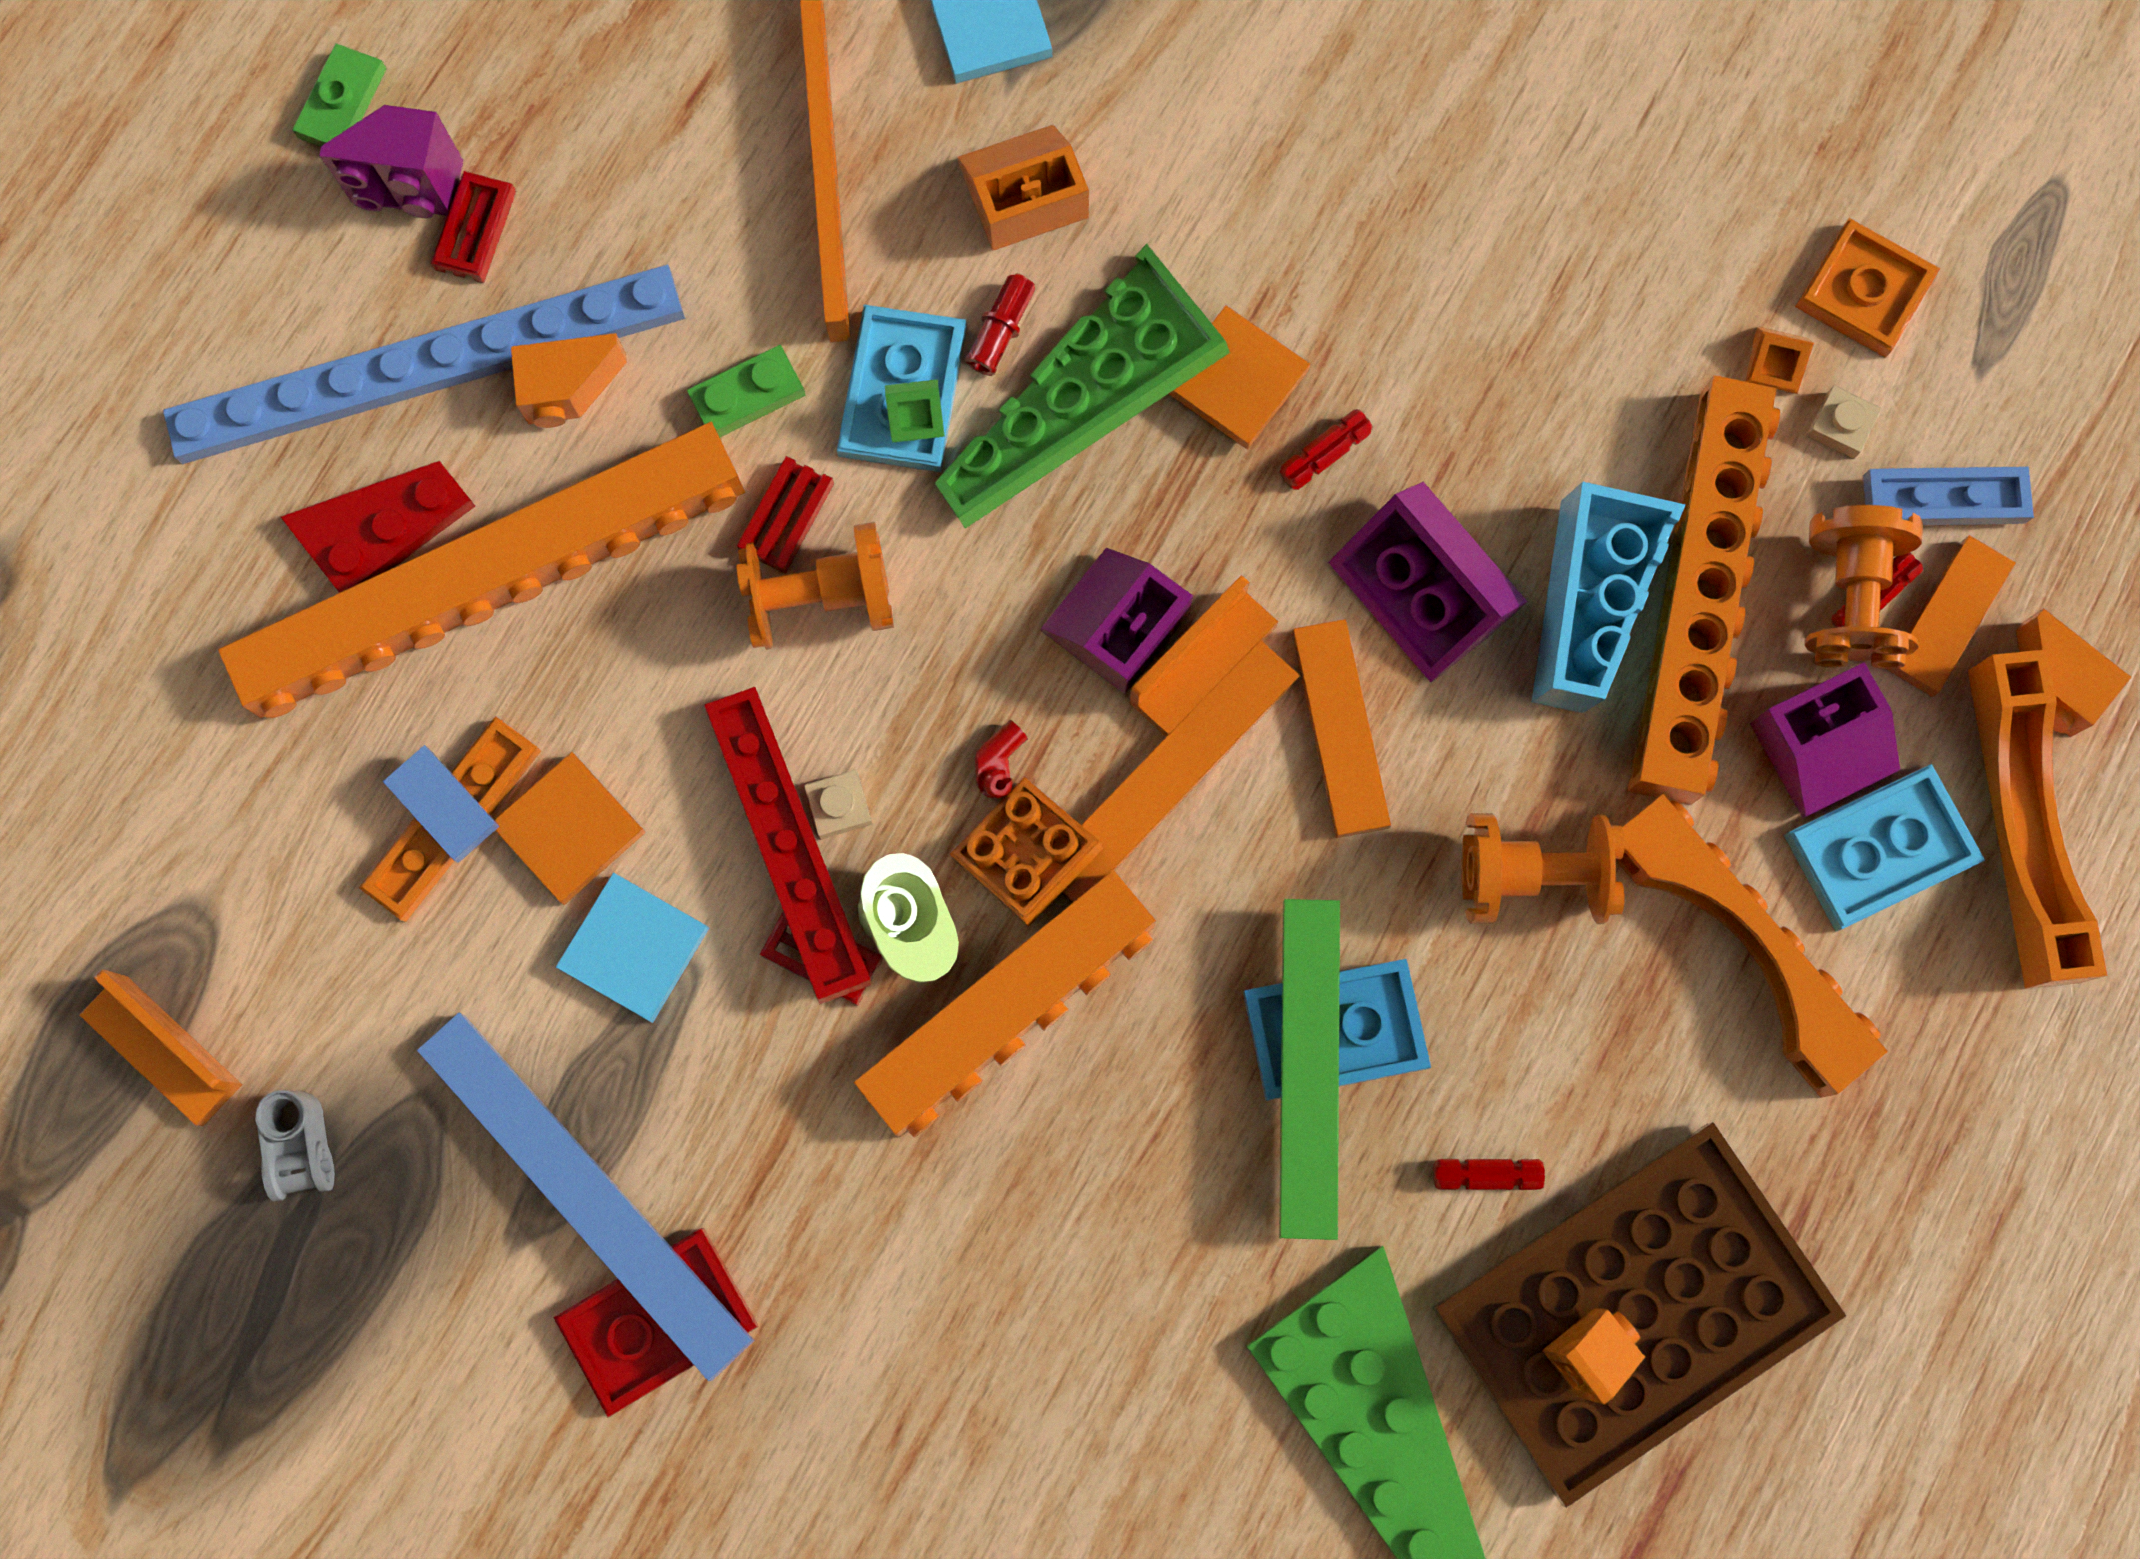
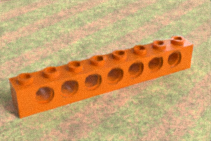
M1713 375L1700 393L1680 503L1685 504V507L1675 527L1628 785L1629 792L1656 798L1664 794L1670 801L1675 800L1679 803L1692 805L1702 798L1706 792H1711L1716 783L1719 763L1717 760L1712 759L1715 740L1722 738L1727 723L1728 711L1721 708L1723 691L1730 688L1736 672L1737 660L1734 657H1730L1732 640L1739 637L1745 620L1746 610L1745 607L1739 606L1741 589L1747 588L1754 569V557L1747 555L1750 538L1757 536L1763 517V507L1756 506L1759 488L1763 489L1766 486L1772 466V459L1765 457L1767 441L1774 438L1780 420V409L1773 407L1777 388ZM1730 433L1738 436L1743 442L1744 449L1732 447L1726 441L1724 434ZM1715 482H1724L1731 486L1736 498L1731 499L1722 496L1718 492ZM1706 531H1715L1721 534L1726 541L1727 548L1721 549L1713 546L1707 538ZM1704 580L1710 582L1717 590L1718 599L1705 597L1699 591L1697 581ZM1696 630L1704 634L1709 642V650H1700L1693 646L1689 640L1688 631ZM1684 680L1693 683L1700 692V701L1694 702L1686 699L1680 692L1679 681ZM1671 731L1681 732L1689 739L1691 743V752L1689 754L1681 753L1672 746L1670 742Z

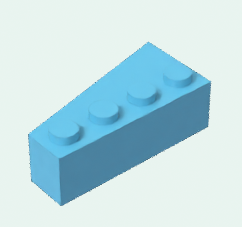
M1587 482L1580 483L1561 500L1531 702L1584 713L1606 699L1631 638L1629 634L1638 613L1644 607L1649 595L1647 590L1657 566L1663 561L1669 546L1667 544L1674 525L1679 522L1685 504Z

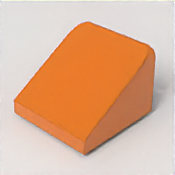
M1758 326L1754 336L1745 381L1798 394L1814 343L1806 337Z

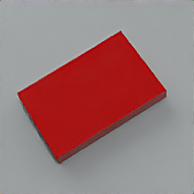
M704 1228L699 1229L671 1246L747 1333L759 1327ZM619 1279L614 1280L553 1317L607 1418L694 1367V1364Z

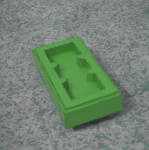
M336 43L293 128L297 138L321 147L362 120L387 70L383 61Z

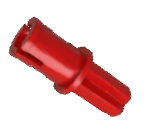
M1018 273L1009 275L991 310L985 311L981 316L984 324L969 354L964 359L969 367L987 376L995 375L996 368L1011 338H1016L1020 334L1018 324L1035 292V284L1025 276Z

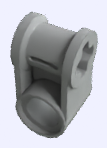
M277 1090L267 1094L260 1101L256 1109L255 1121L258 1128L262 1155V1180L269 1199L273 1202L282 1201L288 1193L317 1188L320 1192L333 1189L335 1178L334 1164L327 1143L323 1109L320 1101L314 1095L305 1091ZM293 1101L299 1110V1120L296 1126L288 1131L282 1125L281 1111L288 1102ZM306 1168L305 1172L291 1175L293 1170Z

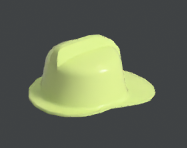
M900 853L889 854L877 860L863 878L858 904L859 922L865 933L875 941L879 953L889 968L902 978L915 982L935 981L949 972L957 959L959 945L956 928L941 895L939 885L932 871L918 858Z

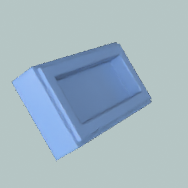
M425 745L383 781L457 863L500 827Z

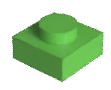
M938 379L885 385L892 443L945 437Z

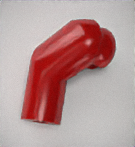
M1012 720L1004 724L975 753L976 785L980 792L988 798H1003L1011 791L1013 782L1012 778H1010L1008 758L1028 740L1026 734Z

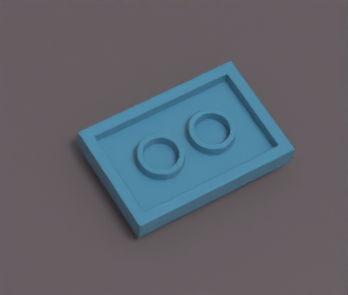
M1407 959L1341 971L1339 992V1087L1431 1068ZM1282 983L1244 990L1243 992L1266 1101L1281 1098Z

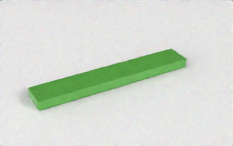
M1284 899L1279 1200V1238L1338 1240L1340 900Z

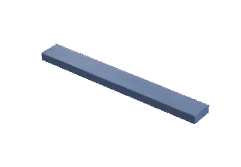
M460 1012L457 1013L417 1050L708 1381H713L755 1341L465 1015Z

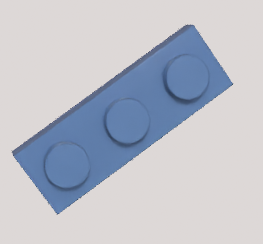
M2029 467L1869 469L1863 475L1865 505L1901 508L1903 520H1909L1912 512L1921 517L1923 525L2026 524L2034 518Z

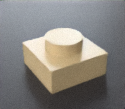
M1833 385L1827 392L1806 436L1855 459L1862 451L1882 408Z
M857 770L804 785L821 840L873 825Z

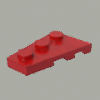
M437 461L289 513L280 518L337 591L341 593L394 568L473 509L475 504L443 464Z

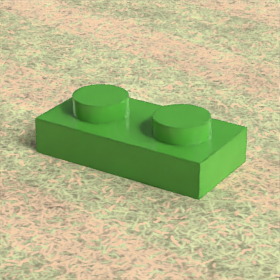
M781 344L687 390L703 423L706 424L712 421L719 437L806 396L804 388Z

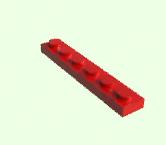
M756 687L705 704L706 713L819 1005L870 986L869 974Z

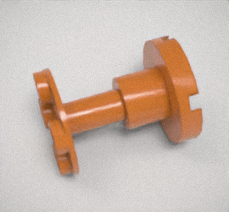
M1851 505L1834 508L1833 519L1825 520L1823 512H1820L1810 520L1809 544L1814 550L1826 555L1836 556L1835 584L1837 587L1846 590L1845 627L1823 629L1809 634L1805 639V647L1808 651L1815 654L1816 665L1838 668L1847 666L1848 660L1871 661V666L1875 668L1897 669L1904 667L1906 656L1913 654L1919 648V641L1916 636L1905 631L1879 627L1880 590L1887 589L1892 585L1893 557L1915 551L1922 544L1923 522L1919 515L1912 512L1909 520H1903L1901 508L1882 505Z
M876 522L854 525L857 552L816 559L817 570L763 579L754 544L747 543L746 548L738 550L740 564L736 565L740 592L742 597L752 595V599L749 600L751 616H747L753 648L764 646L766 650L772 649V629L769 611L823 602L825 612L866 605L872 631L894 628L892 606L889 605L887 597L889 596L888 581Z
M1470 813L1468 815L1465 825H1467V828H1475L1474 835H1463L1461 879L1463 900H1474L1475 908H1467L1465 910L1466 918L1470 924H1493L1497 920L1501 896L1537 897L1541 886H1586L1590 912L1597 925H1603L1608 922L1610 915H1621L1623 913L1625 901L1624 887L1621 881H1616V859H1622L1624 855V830L1621 825H1610L1609 819L1604 814H1597L1593 817L1589 828L1586 852H1541L1537 841H1501L1497 818L1493 813Z

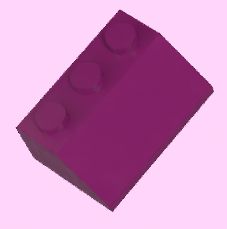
M1424 481L1396 493L1328 562L1430 682L1436 680L1490 637L1528 602Z

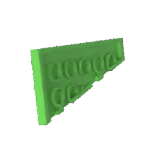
M1147 243L1135 256L1138 263L1122 280L1116 277L1105 290L1107 298L1090 316H1082L1031 373L1030 377L1033 382L1018 399L1011 396L999 409L1002 417L985 436L975 437L935 482L937 488L965 529L1230 353L1225 339Z
M1380 1246L1247 1344L1246 1347L1396 1559H1486L1384 1246Z

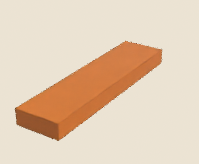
M1346 619L1294 628L1292 637L1336 839L1389 829L1391 821Z
M495 716L451 773L491 816L540 754L541 750ZM414 817L362 882L359 889L397 918L407 922L453 864L454 860Z

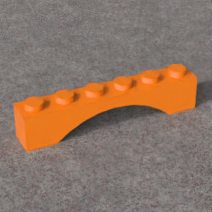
M2047 649L1992 654L1969 669L1968 675L2024 987L2029 989L2079 984L2106 977L2108 975L2098 921L2088 906L2074 876L2058 819L2052 759L2053 727L2057 702Z
M1662 794L1622 826L1625 836V849L1623 858L1616 859V862L1637 886L1664 891L1695 904L1723 923L1744 944L1760 966L1773 993L1782 1027L1783 1055L1820 1098L1839 1094L1888 1052L1878 1040L1881 1037L1879 1030L1865 1015L1859 1012L1854 1013L1840 997L1843 991L1838 982L1822 969L1817 970L1803 955L1805 947L1801 940L1790 929L1784 926L1780 928L1766 912L1768 905L1761 894L1748 884L1742 885L1729 870L1731 863L1726 854L1714 843L1708 842L1706 844L1693 829L1694 820L1690 813L1675 800L1669 801Z

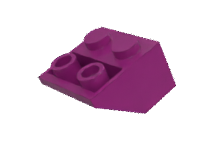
M383 105L322 145L319 154L333 177L355 206L368 211H381L383 207L400 209L418 218H431L433 214L448 216L458 188L464 161L437 112Z
M1105 548L1041 627V632L1123 694H1126L1190 614L1193 595L1150 563Z
M1865 662L1769 708L1750 723L1802 818L1900 770L1892 709Z

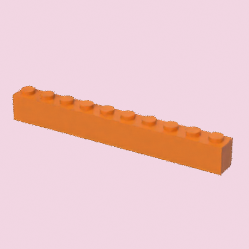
M711 421L219 648L218 651L242 706L260 718L279 717L295 709L297 701L312 694L324 695L340 689L346 684L347 678L364 670L373 672L388 667L396 660L395 656L413 647L423 649L439 643L444 639V633L463 624L465 626L480 624L491 618L494 610L512 601L514 603H523L532 600L542 593V587L559 579L573 580L579 578L591 570L592 564L609 556L612 558L626 556L638 549L640 542L658 533L660 535H670L678 532L688 524V519L705 511L716 513L732 506L736 502L737 497L745 493V490Z

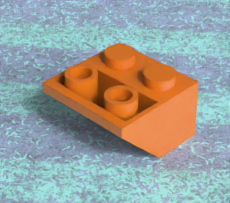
M1054 124L957 157L992 251L1089 218L1088 186L1071 144Z

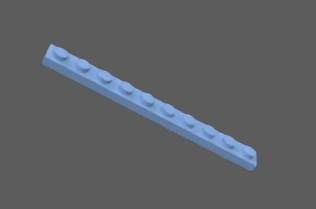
M664 265L167 408L163 412L174 457L180 463L185 464L513 369L511 346L616 333L618 338L683 320L685 316L669 265Z

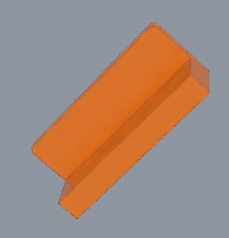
M1242 575L1131 688L1129 704L1165 737L1176 728L1260 639L1264 641L1278 625L1279 621L1247 593L1250 582Z
M102 969L94 978L104 987V990L79 1016L193 1124L204 1126L243 1084L128 976Z

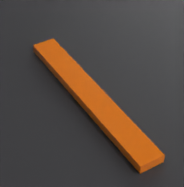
M800 0L824 316L830 342L848 341V337H850L824 0Z

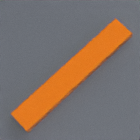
M1260 639L1082 824L1086 830L1101 842L1104 849L1061 894L1073 903L1112 870L1115 871L1297 682L1300 675Z

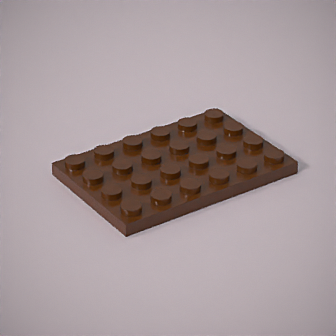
M1714 1122L1707 1123L1432 1307L1560 1504L1566 1508L1846 1317L1840 1305ZM1594 1308L1608 1309L1612 1315L1616 1311L1622 1313L1638 1332L1640 1340L1635 1345L1645 1356L1616 1395L1605 1405L1579 1398L1542 1351Z

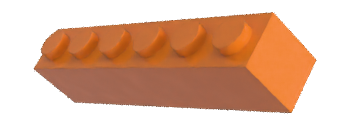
M1112 870L854 1081V1084L896 1136L900 1138L908 1131L915 1138L940 1117L934 1109L952 1095L958 1102L978 1087L983 1081L978 1073L993 1060L1002 1066L1017 1055L1026 1046L1021 1037L1037 1024L1045 1031L1064 1016L1069 1010L1064 1002L1081 989L1087 996L1111 976L1106 967L1122 954L1129 961L1151 944L1154 939L1150 936L1149 932L1155 927V918L1118 874Z

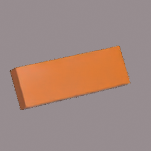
M1970 535L1962 540L1907 632L1916 636L1919 641V648L1913 654L1906 656L1904 667L1886 670L1931 697L1937 695L2016 562Z

